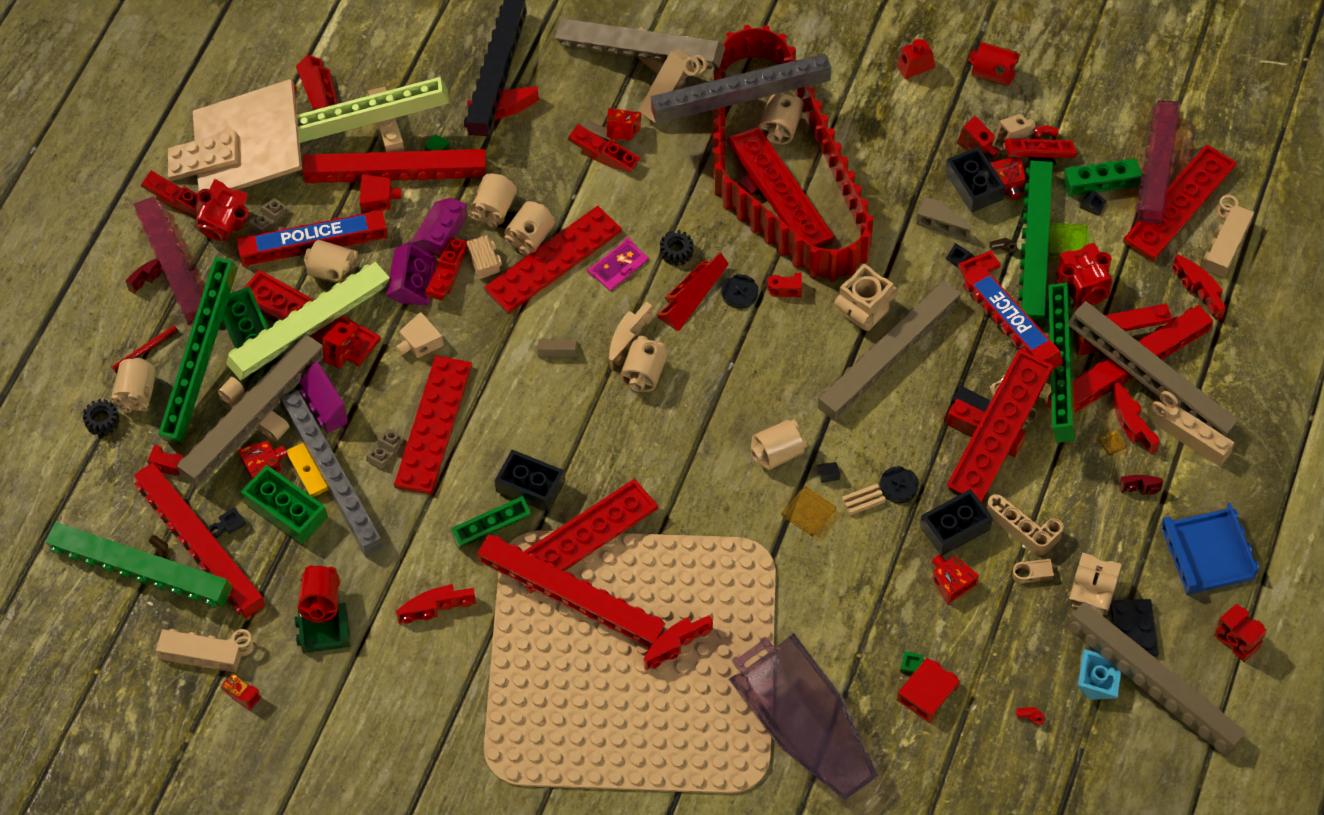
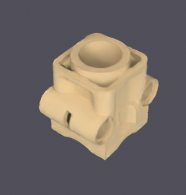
M863 264L840 287V294L836 298L834 306L841 310V314L863 330L868 331L889 311V303L896 296L898 289L888 279L878 275L872 268Z
M1082 553L1068 603L1071 607L1077 610L1085 601L1102 616L1107 615L1122 564L1113 561H1101L1093 555Z

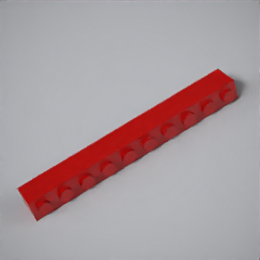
M485 149L303 155V177L305 183L311 184L361 181L362 174L401 181L453 178L478 179L486 175Z
M1198 305L1187 309L1183 315L1174 317L1171 323L1159 326L1150 335H1144L1138 342L1163 360L1211 331L1214 320ZM1111 358L1105 362H1099L1090 371H1084L1077 379L1073 380L1074 413L1114 390L1115 383L1118 382L1122 385L1134 378V376ZM1050 392L1048 395L1047 406L1052 411Z
M152 462L133 475L136 481L134 486L139 493L143 492L146 495L144 498L150 506L154 505L156 508L155 512L161 520L164 518L167 521L166 526L171 533L175 532L178 535L179 543L182 546L186 545L188 547L189 555L193 560L197 559L200 562L199 567L201 570L227 579L233 586L227 601L230 600L233 603L234 611L238 615L242 614L247 619L263 608L265 603L262 595L156 465Z
M489 534L477 553L478 562L648 648L665 631V623L660 617L651 616L642 608L633 607L624 599L615 598L604 589L599 590L593 587L590 582L586 580L581 581L575 578L572 573L568 571L563 572L557 569L554 564L541 561L535 554L523 552L519 546L510 545L499 536Z

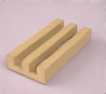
M878 483L842 496V502L849 515L885 503L886 500L882 495V491L879 490ZM878 496L877 499L872 500V501H869V502H867V503H864V502H866L867 500L872 499V498H875V497ZM859 503L861 504V505H859V506H856V507L851 508V506H853V505H856V504H859Z

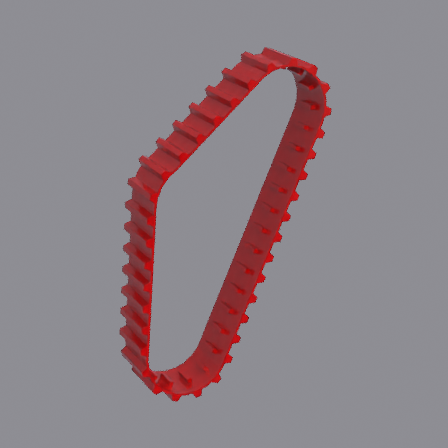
M749 24L744 25L743 30L736 33L730 31L726 33V40L722 44L725 50L720 68L714 67V81L725 78L726 69L731 64L744 58H765L778 65L796 61L795 47L788 46L787 36L784 33L778 35L770 31V26L765 25L763 28H751ZM814 87L794 89L796 97L802 100L803 113L860 231V238L856 242L840 249H822L808 243L726 175L725 157H721L725 156V142H721L725 141V127H721L725 126V113H721L725 112V107L714 109V193L722 197L723 208L736 211L737 220L740 222L748 221L751 224V231L753 233L760 231L765 236L764 242L767 245L774 243L778 246V254L790 256L793 259L792 265L795 268L802 266L805 270L809 271L810 278L814 279L817 276L828 277L832 282L836 281L837 276L845 274L853 276L860 263L867 264L869 247L872 244L873 216L868 215V201L861 199V186L854 185L855 173L854 171H848V158L841 157L842 146L840 143H835L834 129H828V116L821 115L822 103L821 101H815Z

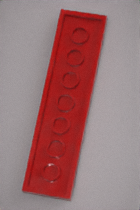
M759 127L728 137L727 142L780 220L815 247L834 240V235Z
M1206 144L1123 238V243L1154 262L1233 171L1237 162Z
M597 205L540 246L534 253H530L487 284L484 290L509 314L620 234L622 228Z
M258 270L245 286H250L261 313L275 321L280 319L283 321L292 311H298L308 301H314V299L261 270ZM343 315L310 336L323 345V337L338 323H343L347 326L349 323L356 324L359 328L356 333V347L347 361L358 367L381 341L380 335Z
M1018 349L946 485L947 487L960 494L972 489L980 502H983L1053 371L1054 365Z
M435 355L395 479V488L428 495L433 494L472 369V362Z
M634 478L523 552L535 554L541 561L545 563L550 562L557 569L564 572L658 510V505ZM523 585V586L528 590V592H529L530 594L535 591V590H533V589H531V588H529V587Z

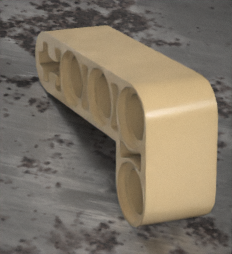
M230 377L218 390L221 404L228 411H231V408L243 399L245 391L243 385L236 378ZM271 411L255 429L271 440L278 441L290 426L286 420Z
M992 495L988 499L987 511L993 518V521L1034 554L1039 556L1045 555L1060 541L1063 523L1059 519H1050L1042 527H1039L1004 497Z

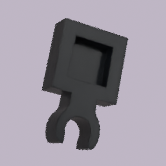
M234 507L219 516L220 522L211 524L209 530L212 532L217 529L218 531L213 533L214 538H219L223 532L227 531L230 535L245 526L246 523Z

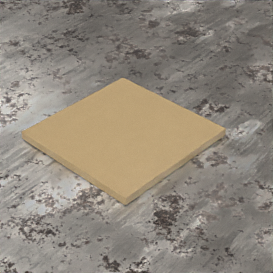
M291 79L193 111L195 141L233 130L237 133L238 163L197 174L198 191L210 189L214 179L223 182L232 190H239L302 170L294 82Z

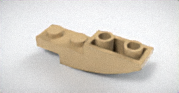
M648 302L636 314L628 311L619 323L610 346L609 364L611 370H614L617 365L620 366L623 363L632 342L636 340L635 336H638L642 327L652 320V305Z

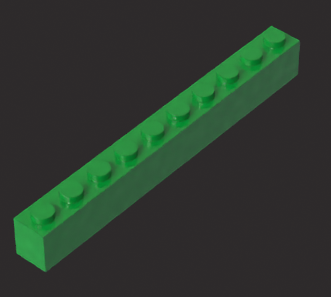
M1030 161V167L1026 168L1025 179H1028V183L1025 182L1024 193L1028 195L1027 198L1024 197L1023 208L1027 209V212L1023 213L1022 224H1026V228H1022V239H1025V243L1021 244V254H1024V259L1021 258L1020 270H1023V274L1019 276V285H1022V290L1019 289L1018 301H1021L1019 306L1037 326H1043L1053 162Z
M214 257L158 433L164 441L183 445L238 267L232 260Z
M1068 283L1048 285L1050 340L1060 350L1063 361L1062 365L1056 367L1051 372L1052 429L1056 443L1075 441L1072 328L1067 325L1071 319V297Z
M58 522L54 523L45 542L54 554H66L68 558L74 561H78V559L84 560V563L94 567L98 565L101 566V569L110 573L112 570L116 571L124 578L134 577L136 581L142 584L148 582L157 589H169L171 593L177 596L181 594L187 595L188 599L198 602V600L204 601L206 605L213 608L216 606L223 608L233 588L227 579Z

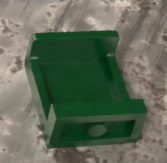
M338 603L336 615L325 622L309 621L303 618L299 612L298 616H295V626L299 628V634H296L297 646H301L303 653L351 647L346 603Z

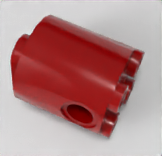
M981 42L978 50H972L969 56L968 64L973 65L972 76L1004 86H1010L1016 74V70L1013 69L1019 62L1020 53Z
M309 565L305 568L300 580L298 612L309 621L325 622L332 619L337 613L340 577L337 574V569L334 567Z

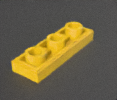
M304 443L286 450L293 467L310 496L315 497L328 491V487Z

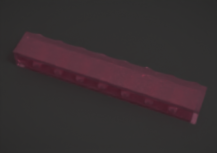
M1158 100L1157 107H1153L1152 118L1155 119L1150 124V132H1152L1148 136L1150 148H1146V159L1148 161H1144L1143 172H1145V175H1142L1141 178L1143 189L1139 190V200H1141V203H1137L1136 214H1140V222L1162 223L1180 115L1179 101Z
M153 196L134 203L138 219L156 258L160 261L162 271L187 325L194 323L203 292L201 287L194 282L197 280L193 270H188L190 264L187 257H182L181 255L184 253L180 243L176 244L175 242L177 239L173 229L170 230L168 227L171 224L167 215L163 216L162 214L164 209L161 202L157 203Z

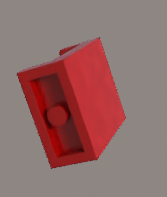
M926 658L898 691L897 701L930 724L935 718L936 711L953 691L958 690L960 680L954 673L944 670L937 661H931L929 658Z

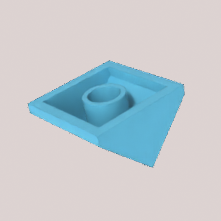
M1084 649L1078 688L1089 700L1117 698L1121 671L1099 653Z

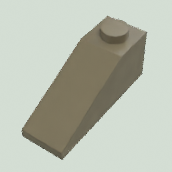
M924 197L917 213L916 224L965 240L970 239L971 227L943 202L934 198Z

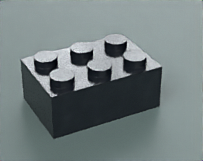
M980 147L947 159L945 173L971 213L1004 200L1005 185Z
M511 450L495 478L496 492L513 499L523 496L528 505L549 513L565 484V471Z
M972 489L921 515L920 527L938 553L943 556L990 531L993 518Z

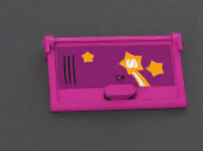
M627 237L594 266L588 268L587 272L592 278L595 277L604 287L611 291L645 264L649 258Z

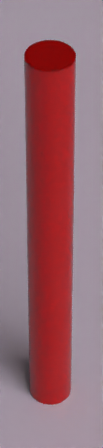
M173 325L111 366L115 373L118 371L121 361L139 358L178 332L177 328Z

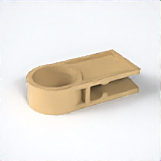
M1051 559L1019 562L1014 565L1012 571L1013 579L1020 584L1053 580L1054 576ZM1019 568H1024L1029 571L1030 575L1019 577L1015 571Z

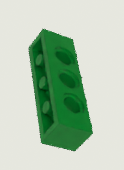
M1137 158L1078 167L1071 166L1065 168L1063 181L1069 197L1084 195L1092 190L1098 193L1140 187L1142 175Z
M521 496L452 527L450 532L458 549L489 534L491 535L530 517L531 512L524 497Z

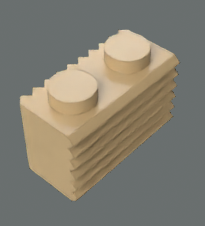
M488 235L468 240V253L478 278L481 279L500 273L499 266H502L500 256L495 255L496 246L494 241H490Z

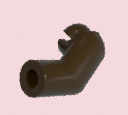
M1008 238L989 242L992 251L1002 249L1008 253H1013L1017 249V244Z
M156 535L151 536L149 543L156 547V554L154 555L166 559L168 557V544Z

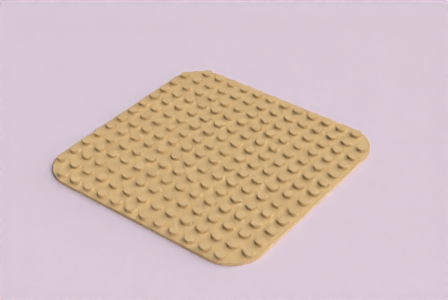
M554 531L527 532L516 537L509 544L517 545L522 551H525ZM622 533L566 570L572 573L575 578L581 581L586 580L593 587L599 590L604 589L611 596L622 598L629 605L640 607L651 616L660 617L665 623V631L686 617L693 623L710 615L713 620V630L710 634L704 637L700 636L688 645H681V654L676 659L667 660L661 663L659 667L655 669L650 668L646 671L643 658L649 650L648 647L537 591L530 594L523 584L498 572L484 738L485 760L497 778L508 784L524 787L720 794L744 792L762 780L769 768L771 756L776 578L774 561L762 545L743 537Z

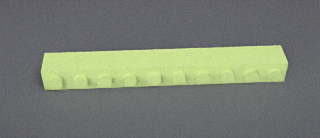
M438 77L298 114L299 143L449 104L448 89L442 78Z
M376 262L371 265H365L360 272L351 274L343 283L335 284L327 293L322 292L313 302L308 301L305 303L302 309L292 311L283 321L282 319L278 320L272 328L264 329L256 338L248 339L242 347L231 350L228 353L227 366L241 381L294 347L296 341L305 334L311 336L386 288L390 279L389 276Z

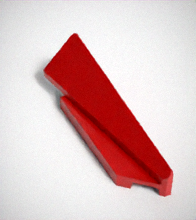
M307 55L296 65V69L313 111L338 104L330 69L323 67L322 59Z
M718 253L710 262L707 260L701 262L665 297L670 304L661 310L657 317L674 330L679 331L729 264L723 254Z

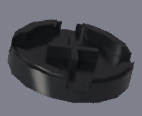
M736 274L724 281L721 296L728 306L738 309L747 308L757 300L758 286L752 277Z
M897 466L891 467L883 473L879 487L882 495L887 500L894 503H906L917 494L919 482L913 471Z

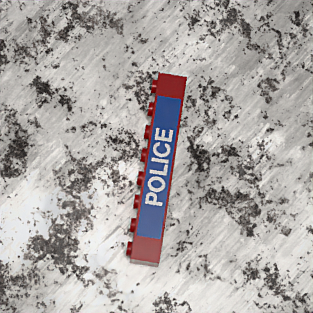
M383 210L323 222L318 221L313 224L299 225L287 229L283 228L272 232H263L252 236L237 238L242 266L244 267L304 255L307 249H311L317 240L345 247L386 239L388 234Z
M982 264L963 275L965 282L963 287L966 292L972 294L975 302L982 305L987 315H991L995 325L1001 326L1004 335L1011 338L1016 348L1019 347L1021 350L1054 365V369L1063 364L1060 350Z

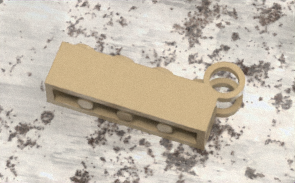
M680 49L671 51L639 111L656 123L651 111V96L684 88L685 80L689 75L693 76L706 70L707 60L702 55L690 57ZM697 58L701 59L702 62H703V68H702V69H701V64H700V62H699V60H698Z
M1224 195L1220 199L1217 215L1225 222L1224 224L1220 223L1216 232L1218 237L1212 239L1210 244L1212 249L1210 252H1206L1203 262H1206L1204 270L1224 278L1249 229L1254 215L1253 211L1238 206L1237 198L1232 195ZM1230 199L1235 203V206L1228 203L1223 204V201ZM1221 209H1222L1223 211H1226L1225 215H1222V214H1221V212H1220Z
M1163 391L1160 394V400L1164 404L1155 401L1151 405L1152 411L1158 416L1155 426L1221 467L1230 456L1234 442L1178 407L1177 398L1172 393ZM1164 396L1169 397L1173 401V403L1166 400ZM1156 406L1160 407L1162 412L1158 411Z
M162 629L156 653L160 660L237 673L241 656L251 654L254 650V643L250 632L245 629L235 631L231 639L222 640L215 636H200L193 632L188 634L181 633L176 629ZM239 634H246V635H247V636L239 637V638L236 639V641H235V638H236L237 635H239ZM241 641H247L245 644H239ZM251 644L250 648L247 651L242 652L239 650L247 648Z

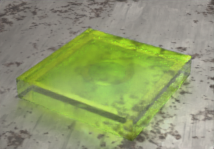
M1051 223L1049 257H1059L1062 252L1080 250L1087 245L1088 225Z

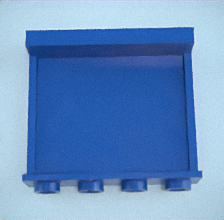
M1231 502L1227 504L1226 509L1176 521H1172L1171 516L1163 518L1160 528L1187 595L1255 579L1257 571H1259V565L1257 560L1253 559L1251 545L1249 542H1246L1245 530L1243 526H1240L1237 510L1233 509Z

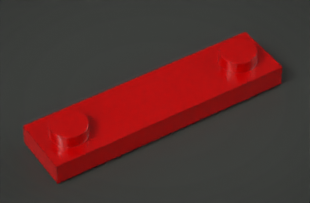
M1006 138L1004 141L1008 156L1076 158L1077 156L1072 140Z
M1167 303L1105 315L1124 331L1171 323L1173 320Z

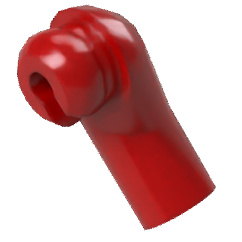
M1048 125L1037 126L1033 129L1032 137L1041 139L1042 133L1057 137L1059 128Z
M1036 707L1016 708L1017 718H1028L1036 725H1042L1045 722L1044 714Z

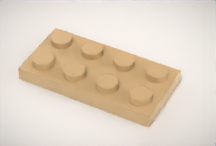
M235 130L168 148V178L171 181L238 163V139Z

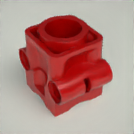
M214 179L210 189H202L198 192L195 210L198 214L195 218L194 227L210 239L228 242L233 230L240 231L245 227L248 216V209L245 207L248 194L240 190H232L223 182Z
M1095 242L1085 245L1080 250L1062 252L1059 256V267L1056 272L1058 277L1057 284L1068 283L1070 297L1076 308H1079L1085 301L1091 305L1098 304L1110 295L1113 280L1109 270L1112 258L1106 252H1099Z

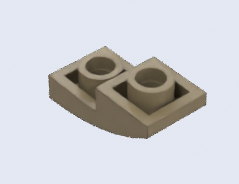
M273 198L261 207V212L248 221V226L259 234L267 232L285 214L288 207Z
M388 429L378 439L377 446L366 456V461L383 469L398 451L405 437Z

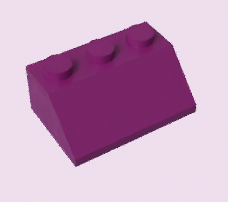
M452 198L436 201L411 240V243L426 252L441 257L450 238L456 237L468 217L466 203Z
M409 241L395 248L386 296L400 304L429 305L430 298L425 297V291L434 275L437 258Z
M318 361L315 362L299 381L301 386L299 392L303 400H308V407L311 413H316V420L321 428L324 427L327 433L347 424L348 420L342 399Z

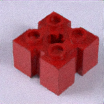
M1236 603L1220 617L1219 627L1216 629L1214 636L1225 646L1228 645L1232 652L1245 662L1261 648L1262 639L1265 637L1267 630L1260 621L1249 618L1250 613L1248 610Z

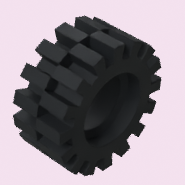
M674 230L671 231V234L665 233L662 241L660 240L662 259L666 263L670 261V265L676 263V266H679V262L684 265L685 260L689 262L690 257L692 258L693 240L691 236L687 235L684 231L681 234V230H677V233ZM679 244L682 245L684 249L681 251H672L670 250V246Z
M98 399V403L92 401V406L88 404L86 406L87 409L83 411V420L87 430L93 435L97 433L98 436H102V433L106 436L108 431L113 433V428L117 429V424L120 423L116 406L111 401L108 403L106 399H104V402ZM102 413L108 414L106 420L102 422L94 421L97 415Z

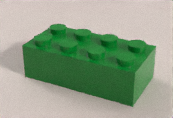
M250 286L230 293L222 322L233 347L238 349L248 339L256 338L264 329L268 330V326Z
M268 465L241 491L244 504L301 545L328 518L326 507Z

